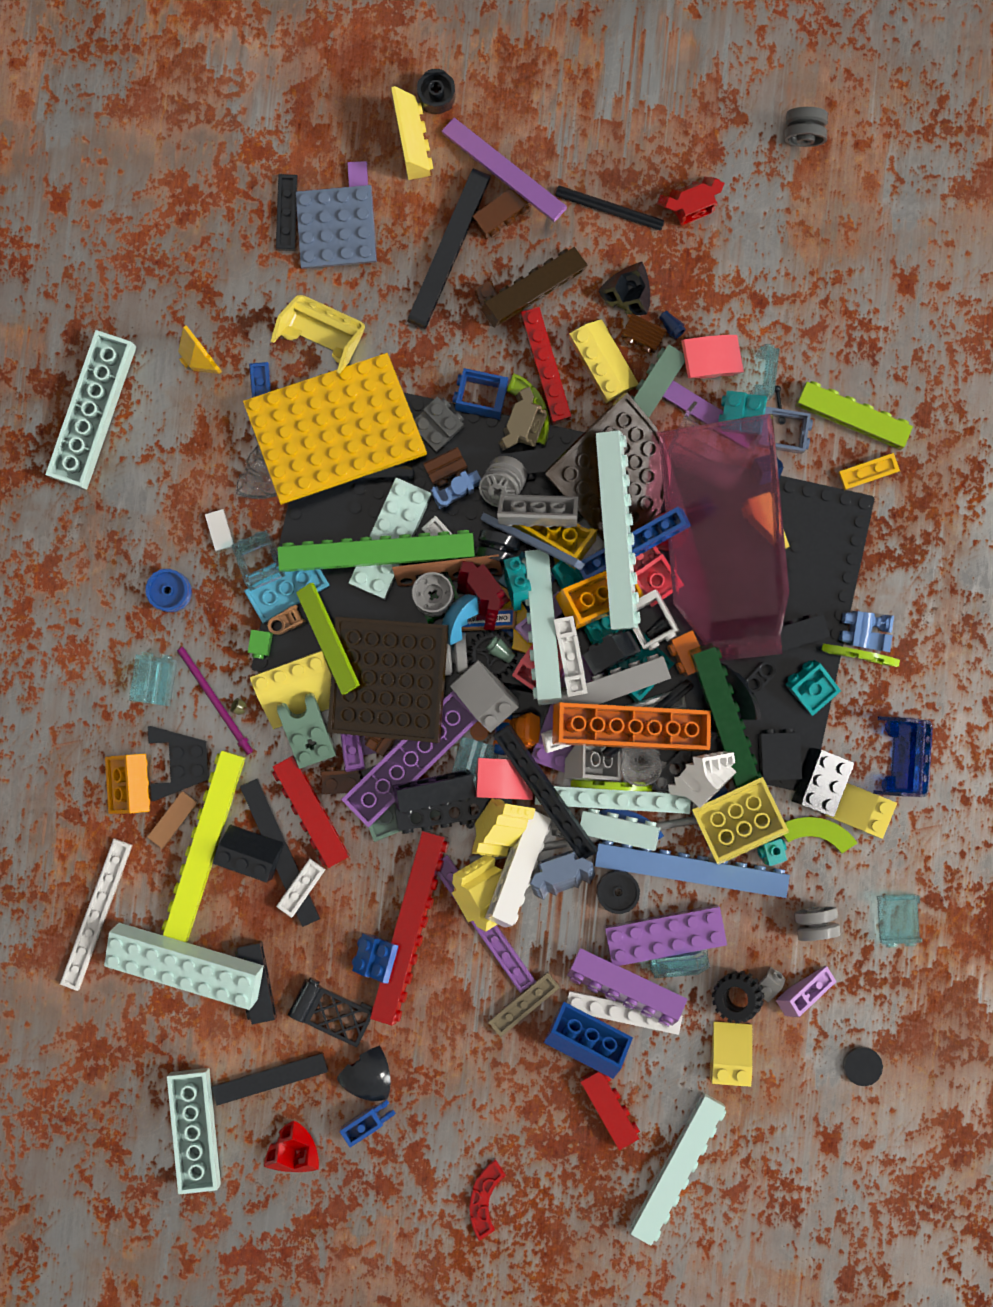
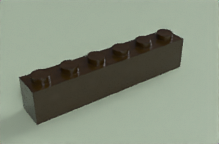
M575 247L570 250L564 249L558 254L559 257L548 259L541 268L535 267L528 273V276L525 278L523 276L519 277L510 287L506 285L496 296H488L483 301L484 305L481 311L491 325L496 328L583 273L588 264Z

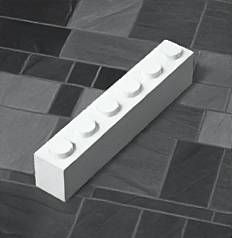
M535 811L533 819L528 820L526 830L509 851L485 919L505 928L513 926L517 922L519 907L522 906L525 900L524 893L530 886L532 871L538 865V855L544 848V838L551 828V825H549L551 818Z

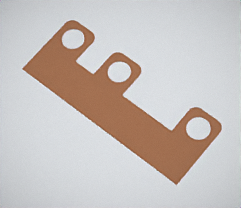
M499 555L392 567L398 586L414 585L416 581L415 575L429 572H448L451 580H458V578L453 577V574L459 572L462 561L473 562L477 568L483 563L487 569L496 568L498 572L492 574V576L502 574L500 561L489 558L499 557ZM404 578L413 580L410 584H403L400 581Z

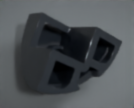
M643 262L633 264L609 278L598 291L613 308L618 306L624 309L626 314L646 315L649 311L650 285Z
M380 1045L362 1053L358 1061L351 1065L348 1064L337 1077L339 1084L358 1098L369 1101L388 1099L391 1085L390 1071L387 1059Z

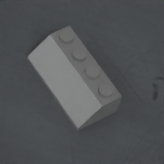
M500 494L497 513L498 523L506 526L577 527L578 497Z

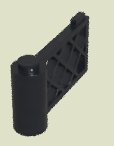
M312 977L309 980L304 979L288 1012V1016L354 1047H358L371 1020L372 1006L363 1002L359 1005L321 987L319 985L320 981ZM323 994L331 996L333 1004L323 1007L321 1003ZM348 1004L351 1012L340 1015L337 1005ZM335 1006L338 1016L327 1020L324 1010ZM322 1011L325 1021L318 1024L311 1021L313 1014ZM361 1011L367 1013L366 1020L357 1024L354 1014ZM352 1015L355 1025L344 1028L341 1018ZM339 1019L342 1029L336 1032L330 1030L328 1023ZM357 1028L359 1035L356 1041L349 1039L346 1031Z

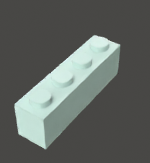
M593 808L583 811L580 825L588 836L648 850H656L661 828L656 826V822L645 820V824L637 822L638 818L626 816L625 820L618 818L619 814L607 812V815L599 814L600 810Z

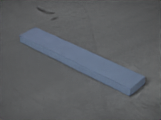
M483 512L481 520L488 525L516 537L522 542L578 570H582L584 563L512 526L499 524L498 519Z

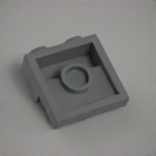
M438 397L414 420L420 436L436 453L464 427L462 423L463 417L457 411L453 413L449 409L451 405L446 399L442 398L440 400Z

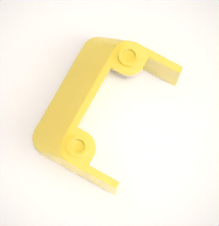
M297 295L278 315L271 342L274 343L281 335L287 340L297 339L301 335L333 350L332 357L339 363L337 372L341 373L350 362L363 335L365 325L361 321L307 296Z

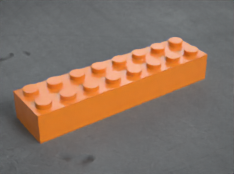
M562 702L553 705L552 744L701 752L710 750L711 711Z

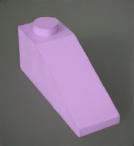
M824 966L788 988L776 999V1002L785 1016L800 1017L836 983V980L829 968Z

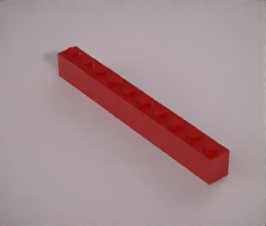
M422 831L391 941V943L398 945V950L389 982H380L370 1017L372 1020L392 1026L401 1019V1005L405 1003L408 994L406 987L407 984L411 983L413 973H411L412 965L415 966L418 959V954H416L417 947H420L422 944V929L428 923L427 911L432 907L434 900L431 898L433 890L437 889L439 882L437 874L438 871H442L444 861L441 859L443 853H446L449 847L448 837L429 831Z

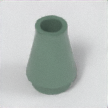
M494 636L486 646L489 654L507 663H510L515 656L501 638Z

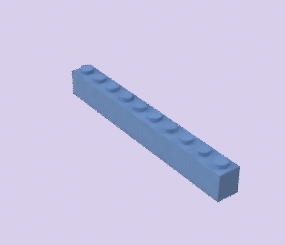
M602 840V843H597L598 851L595 855V867L782 898L787 897L790 875L786 874L784 869L774 868L773 871H768L765 866L755 865L754 868L747 867V863L736 862L735 865L728 864V861L718 865L714 861H709V857L698 855L696 859L690 858V854L679 852L678 855H672L671 851L659 849V852H653L644 848L635 849L631 845L622 843L621 846L613 845L614 842Z

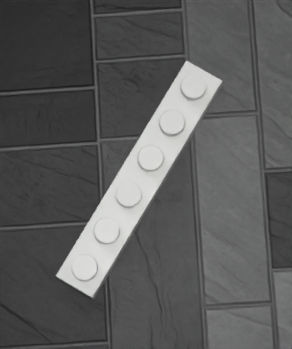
M570 990L566 1002L593 1017L679 1035L683 1017L681 1015L677 1023L667 1027L660 1024L659 1020L654 1017L647 1018L641 1015V1011L635 1008L631 1010L624 1007L621 1001H611L607 998Z

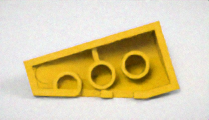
M187 325L184 326L178 353L182 356L179 360L185 368L189 366L193 371L214 374L222 373L221 369Z

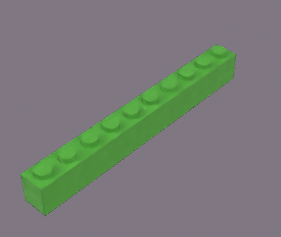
M469 530L457 531V534L451 535L450 532L445 531L438 532L437 536H430V533L418 534L419 537L403 534L395 539H391V536H380V540H372V537H362L360 541H352L351 538L341 539L339 543H333V540H322L321 544L306 541L302 542V545L294 546V543H283V547H277L279 571L291 572L475 557L473 533H469Z

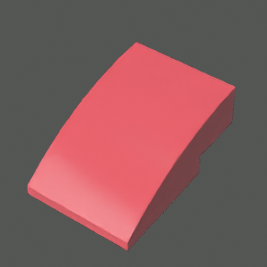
M737 335L706 336L681 341L688 378H716L719 376H734L744 372Z
M656 546L636 557V564L633 565V569L637 574V583L644 595L656 589L662 599L683 586L664 555L660 553ZM656 600V601H654L653 603H651V604H649V605H650L651 607H653V606L656 605L658 602H657V600Z
M477 758L476 797L533 800V792L510 760Z

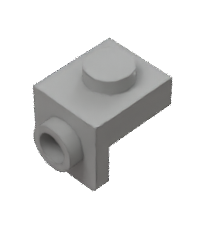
M772 967L768 969L766 976L758 983L759 986L762 985L763 987L761 992L764 993L765 997L763 999L767 1002L782 990L786 980L779 971Z

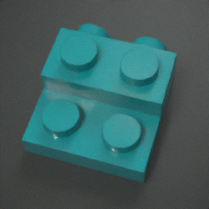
M727 391L721 400V405L724 407V412L719 415L718 419L721 429L725 432L762 435L767 396Z
M519 556L504 559V580L513 611L521 610V602L529 599V591H531L529 579L526 580L524 576L527 574L525 564L521 563Z
M809 660L803 664V670L798 674L793 673L788 677L789 682L785 685L794 697L800 701L807 712L813 716L839 694L841 690L821 663L816 660Z

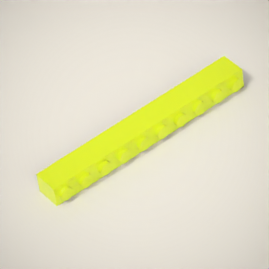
M225 750L216 755L214 764L217 766L215 772H211L208 782L211 785L203 796L205 804L203 809L200 808L197 815L199 823L197 827L193 828L191 834L193 842L191 846L188 845L185 853L187 861L186 864H182L179 875L182 876L180 883H176L173 891L176 895L174 901H171L167 912H170L168 920L165 919L162 926L163 936L183 942L189 940L246 759L244 756Z

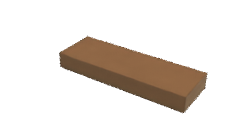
M182 791L147 838L164 849L198 802Z

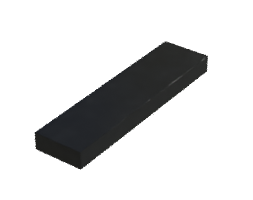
M278 174L276 251H295L296 192L298 191V175Z

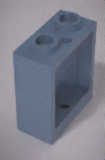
M766 407L762 435L758 436L757 447L799 454L804 453L805 449L808 450L810 438H807V435L813 425V419H810L811 414ZM772 416L802 420L798 447L768 442Z

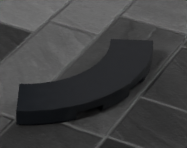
M721 663L727 670L728 676L725 678L727 683H730L733 688L734 694L731 695L739 706L742 720L761 719L758 701L749 689L747 681L739 673L730 669L728 665Z

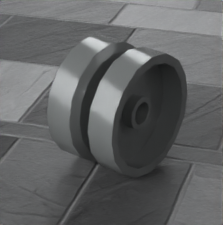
M797 107L787 111L786 125L788 128L785 130L786 143L798 147H814L826 143L828 130L825 126L828 124V112L817 107Z

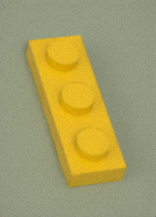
M892 453L839 471L838 474L844 490L897 473L900 469L895 455Z

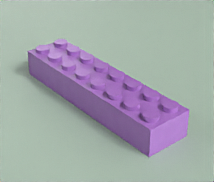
M452 691L443 700L440 743L402 740L341 800L369 828L395 802L392 785L418 780L478 720L457 694Z

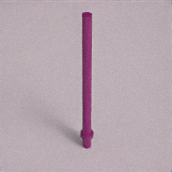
M184 647L178 649V654L238 741L237 745L242 747L246 755L252 753L253 750L248 744L249 740L247 737L244 738Z

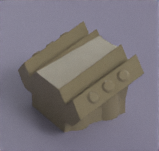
M530 387L520 390L515 396L518 402L511 407L512 412L508 423L502 429L505 437L498 441L502 451L517 443H524L530 446H535L547 414L546 410H543L540 405L533 403L534 396Z

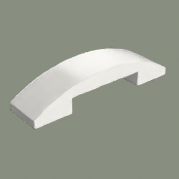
M574 617L554 619L568 697L588 694Z

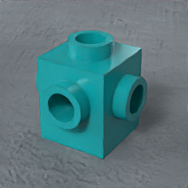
M778 837L757 848L759 857L768 866L787 861L785 853L787 847L782 838Z

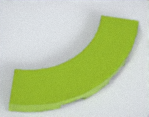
M513 373L506 391L516 396L520 390L530 387L534 396L533 403L540 405L543 410H546L547 416L537 443L545 446L549 434V415L546 404L540 393L529 381Z
M824 643L822 646V650L829 654L851 658L857 657L893 667L899 666L900 663L899 659L868 651Z
M572 779L570 786L652 792V785L646 783Z
M799 817L785 822L789 833L783 836L788 843L800 837H819L833 844L841 854L857 844V841L848 831L826 819Z

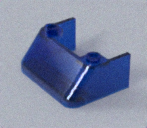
M878 716V720L887 721L885 731L889 737H893L891 775H887L882 781L883 791L874 790L873 794L926 797L929 792L933 731L931 721Z

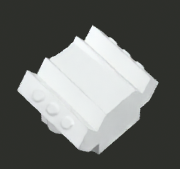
M720 751L694 756V763L686 764V769L680 776L674 777L675 783L668 784L669 793L671 795L685 796L700 808L736 773L731 767L735 763L734 752Z

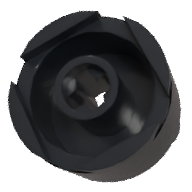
M430 69L418 80V100L423 110L432 114H441L449 111L455 102L454 80L442 69Z

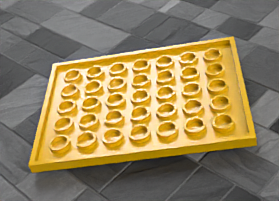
M388 353L346 366L341 373L334 370L243 401L280 504L427 455Z

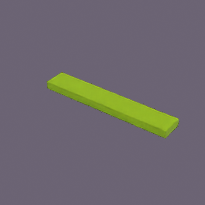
M309 583L297 591L296 594L341 694H347L360 686L314 583Z

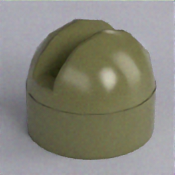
M236 698L231 705L230 711L241 715L245 713L243 709L247 708V705L243 700Z

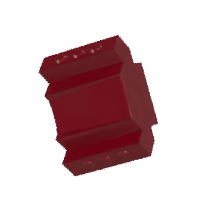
M462 561L457 581V592L477 596L479 614H477L476 620L485 621L484 630L494 631L498 611L510 599L484 563L477 568L473 562Z

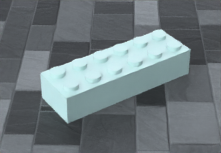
M395 478L369 537H372V540H380V536H391V539H395L403 534H410L411 537H414L432 494ZM402 564L356 567L349 584L386 600L395 580L392 567L401 566Z
M203 1068L170 1072L167 1076L178 1194L218 1190L221 1181L210 1069Z

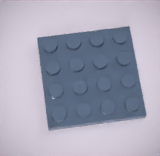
M371 185L296 192L302 269L377 262Z

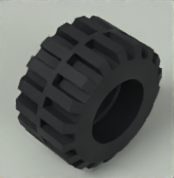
M733 971L725 975L715 985V991L712 993V997H714L712 1003L717 1006L715 1011L722 1013L720 1016L722 1019L726 1017L728 1022L735 1021V1024H740L742 1021L745 1023L761 1010L764 1003L762 999L765 995L761 992L763 989L762 985H758L759 980L757 978L753 979L752 974L746 975L745 971H740L739 973ZM731 987H739L745 991L748 997L747 1006L738 1007L731 1002L729 998V989Z

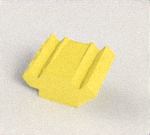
M492 798L475 822L476 838L472 854L506 857L509 848L514 847L526 830L528 820L533 819L535 808L505 804L501 799Z
M486 855L454 873L452 881L455 887L452 895L468 922L474 921L476 926L485 932L497 925L485 919L502 873V869L495 866V858Z

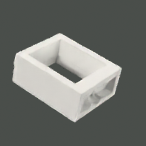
M656 589L639 598V604H636L637 611L657 600L672 629L647 642L640 627L634 628L633 631L643 649H649L650 651L659 647L661 641L666 639L668 642L676 638V633L680 632L660 593Z

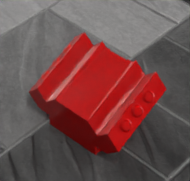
M705 176L702 183L692 181V184L678 190L672 189L669 197L660 194L656 204L672 210L676 214L680 225L683 226L715 211L718 203L714 195L721 193L725 183L717 178Z

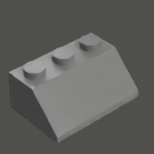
M575 745L565 758V779L620 781V751L608 760L602 754V750L606 747Z

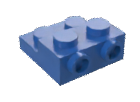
M362 933V937L357 942L359 947L357 955L352 960V971L364 977H371L382 983H388L398 945L375 935Z

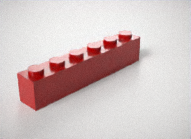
M540 307L522 311L521 320L551 423L556 425L570 421V409Z
M292 755L274 765L272 774L277 782L280 781L283 785L281 790L286 799L290 798L292 811L295 815L300 816L302 829L310 834L311 838L309 841L314 849L317 848L321 854L318 857L322 865H327L330 868L348 858L350 855L303 769H299L295 756Z

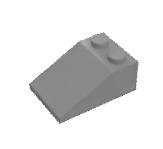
M479 660L450 685L474 717L490 733L519 708V699Z

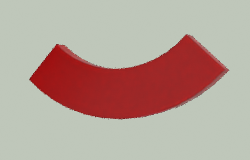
M496 1158L481 1171L474 1183L470 1196V1220L479 1241L495 1231L489 1215V1200L495 1186L506 1176Z

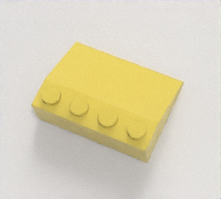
M395 86L391 87L408 180L431 176L430 170L433 169L432 158H428L426 152L430 151L428 139L424 140L423 133H426L425 122L420 120V114H423L421 103H417L416 96Z
M322 650L250 677L256 696L273 729L283 726L277 712V705L285 703L292 713L302 714L306 710V694L313 693L315 695L321 712L329 709L332 672Z
M763 777L709 801L700 808L692 809L718 865L789 833Z

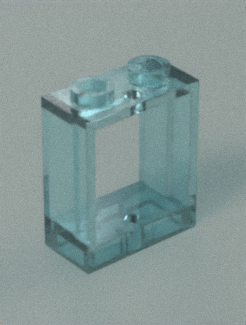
M267 530L257 532L254 536L241 539L231 545L244 583L250 591L286 576L285 572L279 571L278 553L274 541ZM268 545L274 564L249 573L243 555Z

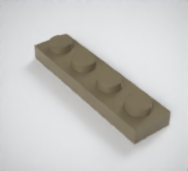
M548 972L545 973L491 1018L488 1023L502 1037L556 992L560 986Z

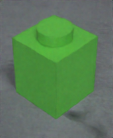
M251 630L248 653H252L253 658L259 659L269 656L273 634Z

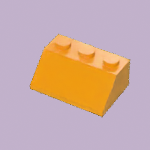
M146 754L105 757L108 814L150 811Z

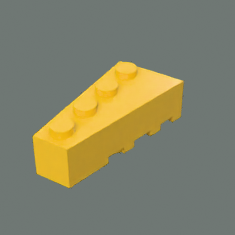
M577 524V527L571 528L536 525L531 527L524 525L512 526L580 561L595 543L597 537L596 529H587L581 527L580 524Z

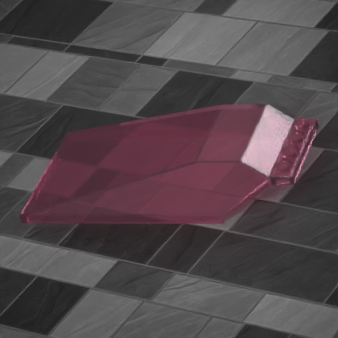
M765 414L659 432L665 511L667 513L676 507H680L684 510L691 524V527L668 539L674 605L694 629L704 645L712 643L715 648H719L722 658L719 659L720 661L782 654L781 631L789 596V583L773 415Z

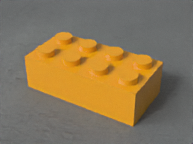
M606 571L563 588L555 596L564 616L574 617L576 629L610 615ZM638 583L635 584V592H638L639 598H641L644 594Z

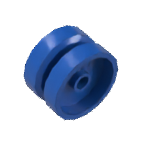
M161 569L153 573L145 587L149 603L155 608L168 613L184 609L192 597V586L189 580L182 573L172 569ZM168 587L171 588V592H170L169 594H167V593H168V590H167Z

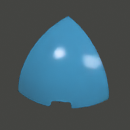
M467 594L458 598L445 613L442 625H448L447 643L449 645L462 640L461 627L468 624L467 619L479 614L477 596Z

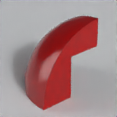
M296 1121L286 1124L278 1132L280 1137L277 1142L270 1144L265 1157L264 1167L284 1172L319 1170L317 1148L309 1132Z

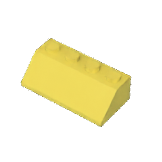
M602 319L585 324L569 333L571 344L606 404L638 386L636 378Z

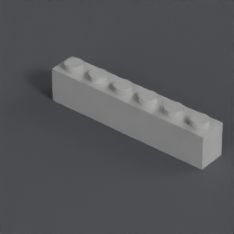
M654 654L646 657L648 660L646 662L640 663L638 660L629 663V668L622 670L621 667L610 670V674L604 677L602 673L591 677L592 681L586 683L588 694L568 697L566 688L562 687V703L601 704L671 679L664 657Z

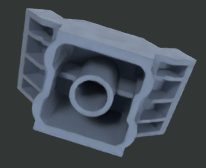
M573 850L558 854L538 862L540 872L534 875L530 885L534 895L543 900L548 892L557 896L559 892L576 887L579 889L582 880L591 884L595 876L593 863L584 858L577 859Z

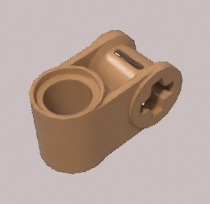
M294 605L272 617L268 622V629L274 635H281L299 627L306 620L301 617L298 605ZM275 621L282 623V628L279 631L272 629V624Z

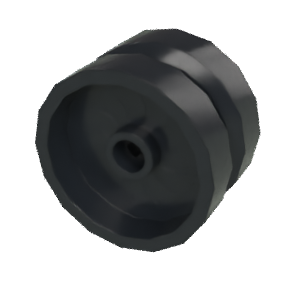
M480 530L478 540L488 546H476L475 557L499 555V557L489 558L500 561L501 565L504 566V559L516 557L515 554L508 551L519 550L521 540L497 531Z
M611 870L600 877L597 883L596 894L605 910L614 914H623L631 911L637 905L640 898V888L638 882L628 872ZM621 889L622 894L618 893V896L615 895V890Z

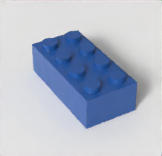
M563 1002L556 1012L544 1043L614 1079L622 1068L633 1037Z

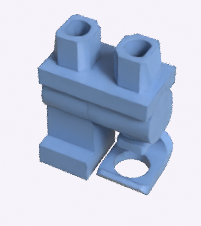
M477 470L468 475L464 471L460 473V476L455 477L451 481V486L439 491L438 487H433L430 492L438 508L441 509L461 499L467 493L468 495L473 494L474 488L479 486L481 478Z
M859 611L843 613L842 623L850 624L849 631L841 630L839 640L851 646L890 652L893 635L874 633L872 628L874 626L882 632L892 633L894 616L882 615L875 617V613Z

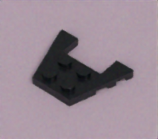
M148 726L149 744L169 743L171 779L170 783L151 784V801L159 800L209 780L207 741Z

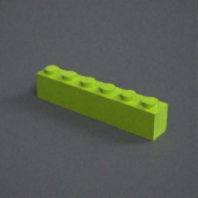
M810 381L804 384L795 406L898 450L905 447L913 428L907 420L901 418L897 420L891 417L892 415L888 412H878L874 410L873 406L863 403V405L859 404L853 397L840 396L838 391L830 388L826 390L817 382Z

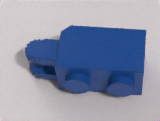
M387 1099L376 1106H371L341 1126L339 1132L350 1148L381 1128L385 1121L396 1114L394 1110L388 1111L382 1117L378 1111L384 1109L389 1104Z

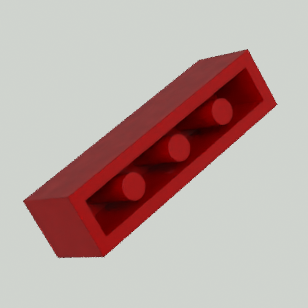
M594 1070L581 1077L580 1082L620 1151L639 1140L637 1133L640 1130L635 1121L631 1123L628 1118L631 1114L626 1105L620 1104L618 1099L621 1096L616 1087L611 1088L609 1084L611 1081L610 1077Z

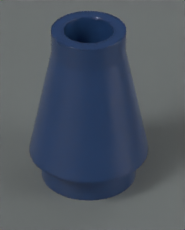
M668 311L663 312L659 316L670 337L677 339L686 331L684 323Z

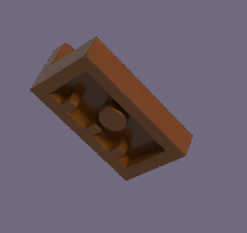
M345 766L344 770H336V767H325V771L320 772L322 776V794L348 793L361 781L360 770L346 772Z

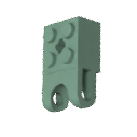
M313 693L305 695L306 710L302 714L292 713L285 703L277 705L279 718L299 769L336 756L335 746L330 733H327V725ZM309 739H312V742L315 741L313 745L308 744Z

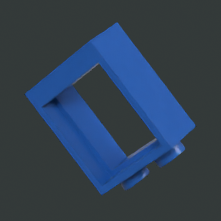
M464 368L462 375L459 374L457 379L459 390L458 392L455 391L452 403H456L455 410L500 420L509 378ZM466 382L497 387L498 392L494 408L463 402Z

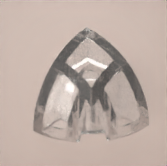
M257 445L245 461L247 464L245 472L238 477L236 494L251 499L275 497L277 493L260 447Z

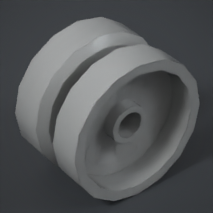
M462 632V640L454 643V645L447 643L445 676L453 673L452 663L456 664L458 675H462L468 669L466 632Z
M813 907L794 912L795 922L799 925H805L797 929L799 941L824 940L841 935L840 925L831 922L838 918L837 907Z

